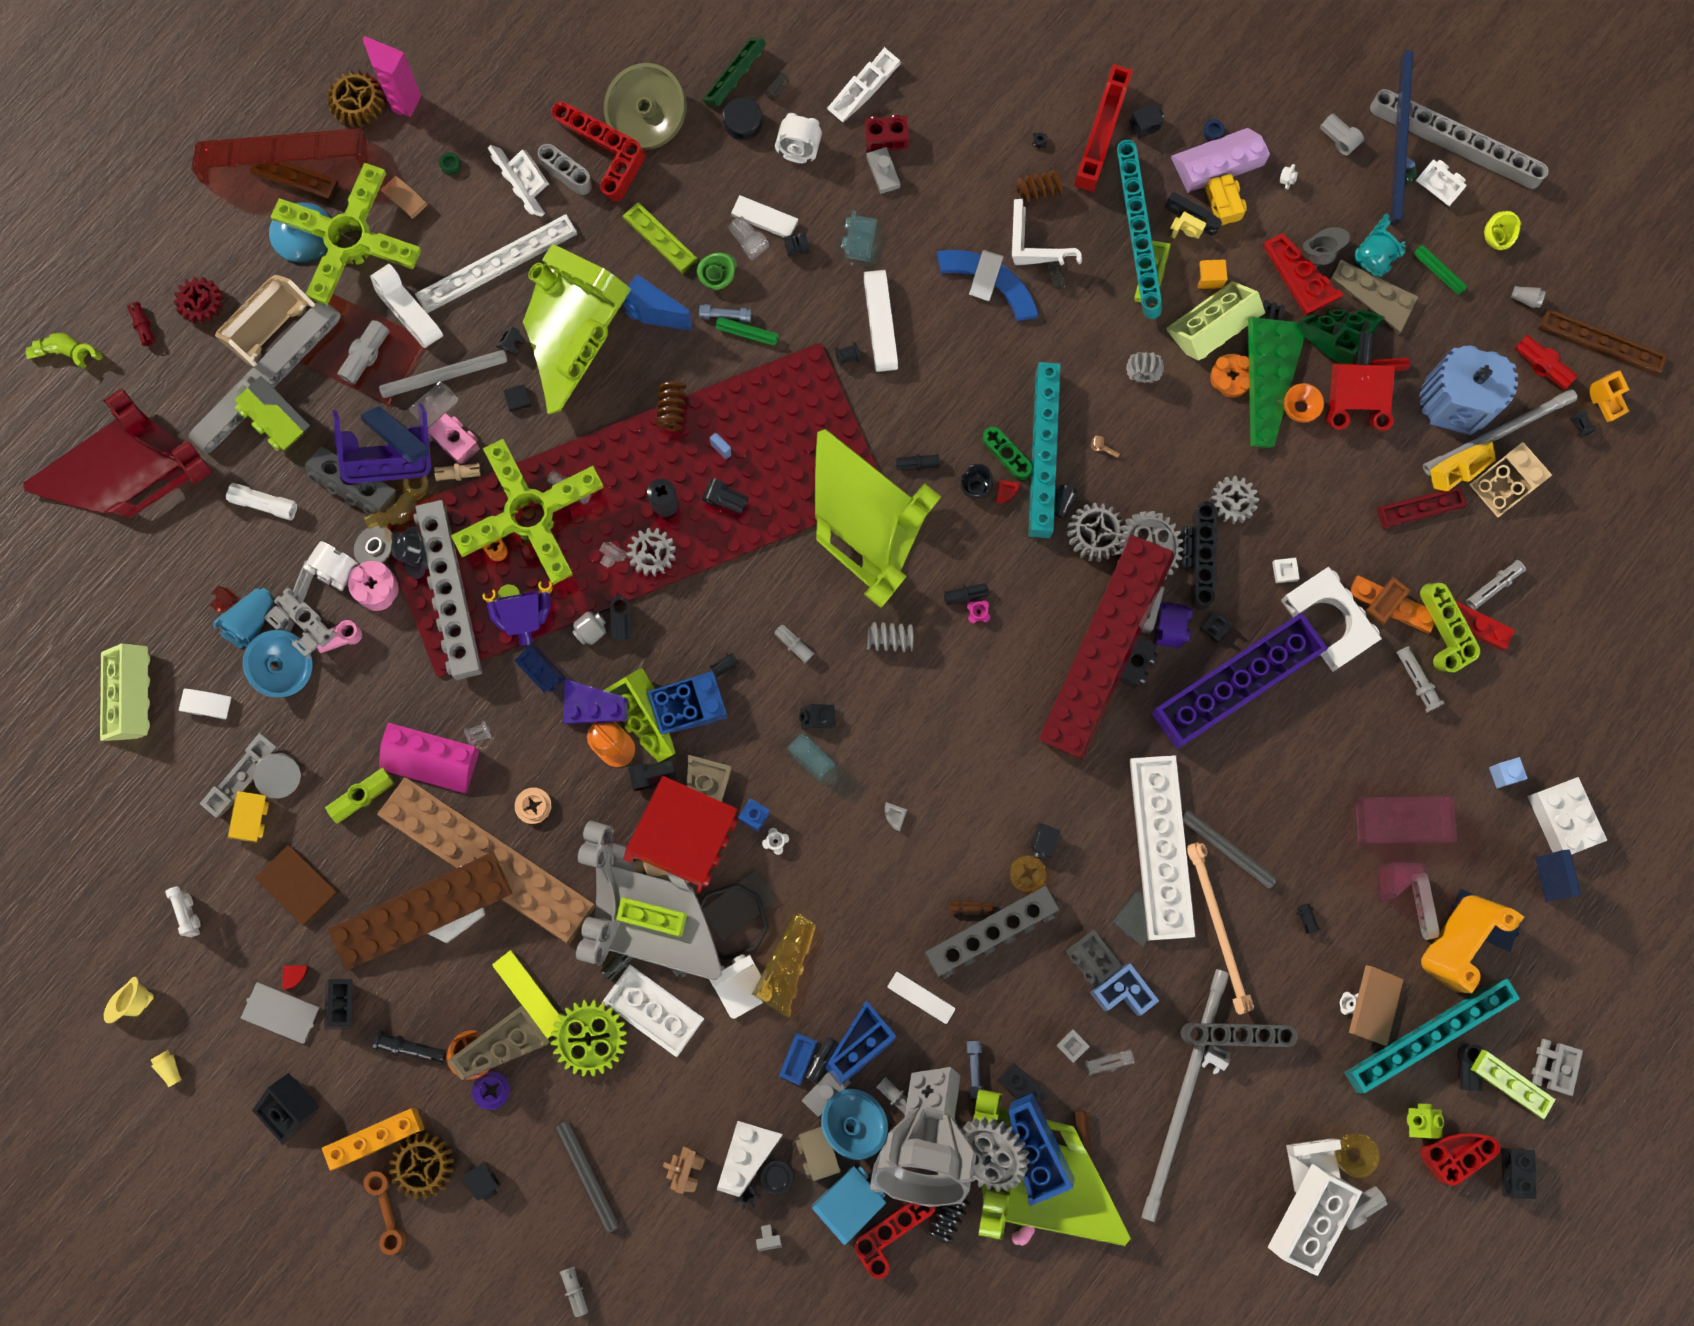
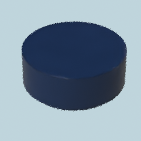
M1215 119L1207 121L1203 128V136L1208 141L1221 138L1225 132L1223 123Z

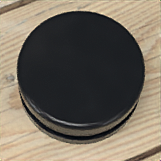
M738 97L731 100L723 111L724 128L732 138L737 140H749L755 137L762 127V112L759 105L754 100L746 97Z

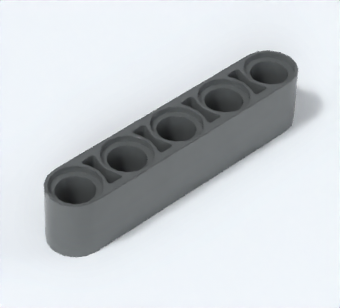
M1186 1023L1181 1029L1182 1039L1186 1043L1196 1045L1290 1047L1298 1039L1295 1028L1287 1025ZM1194 1028L1198 1030V1036L1195 1040L1191 1036ZM1217 1028L1220 1031L1218 1040L1214 1038V1031ZM1239 1029L1242 1031V1038L1240 1040L1236 1038V1032ZM1260 1030L1264 1032V1039L1262 1041L1258 1037ZM1283 1030L1286 1032L1285 1041L1281 1040V1032Z

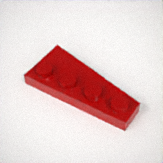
M1283 233L1264 242L1262 245L1305 316L1344 296L1340 290H1336L1330 284L1331 281L1326 276L1323 277L1315 269L1316 266L1311 261L1308 262L1301 255L1302 252Z

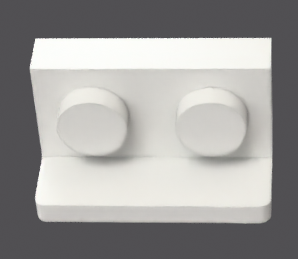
M1432 160L1417 178L1416 182L1447 206H1450L1466 188L1467 185L1464 184L1466 180L1458 173L1454 175L1447 170L1449 166L1443 161L1439 160L1436 162Z

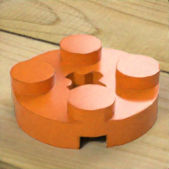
M1227 354L1218 358L1210 372L1212 386L1215 389L1217 388L1226 397L1242 396L1249 390V358L1238 354ZM1230 371H1233L1237 374L1235 380H1232L1230 376H1227V374H1229Z

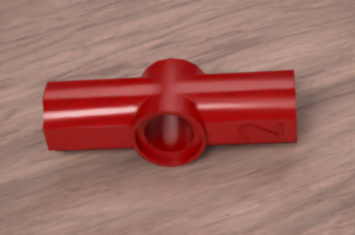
M1528 334L1514 349L1531 363V368L1537 375L1547 376L1563 390L1567 389L1578 376L1560 361L1561 357L1555 350L1551 348L1545 349Z

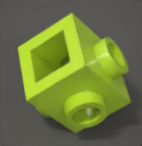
M1418 1104V1108H1409L1407 1116L1409 1137L1442 1138V1128L1444 1126L1442 1109H1432V1104Z

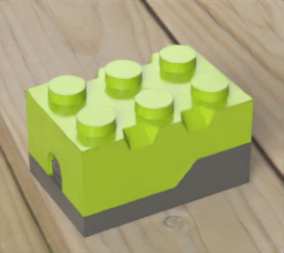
M248 376L237 386V398L234 400L237 404L235 409L244 418L249 416L253 420L251 424L258 433L262 435L265 432L270 437L267 441L275 450L281 449L283 452L286 451L310 428V425L262 376L257 380L252 376Z

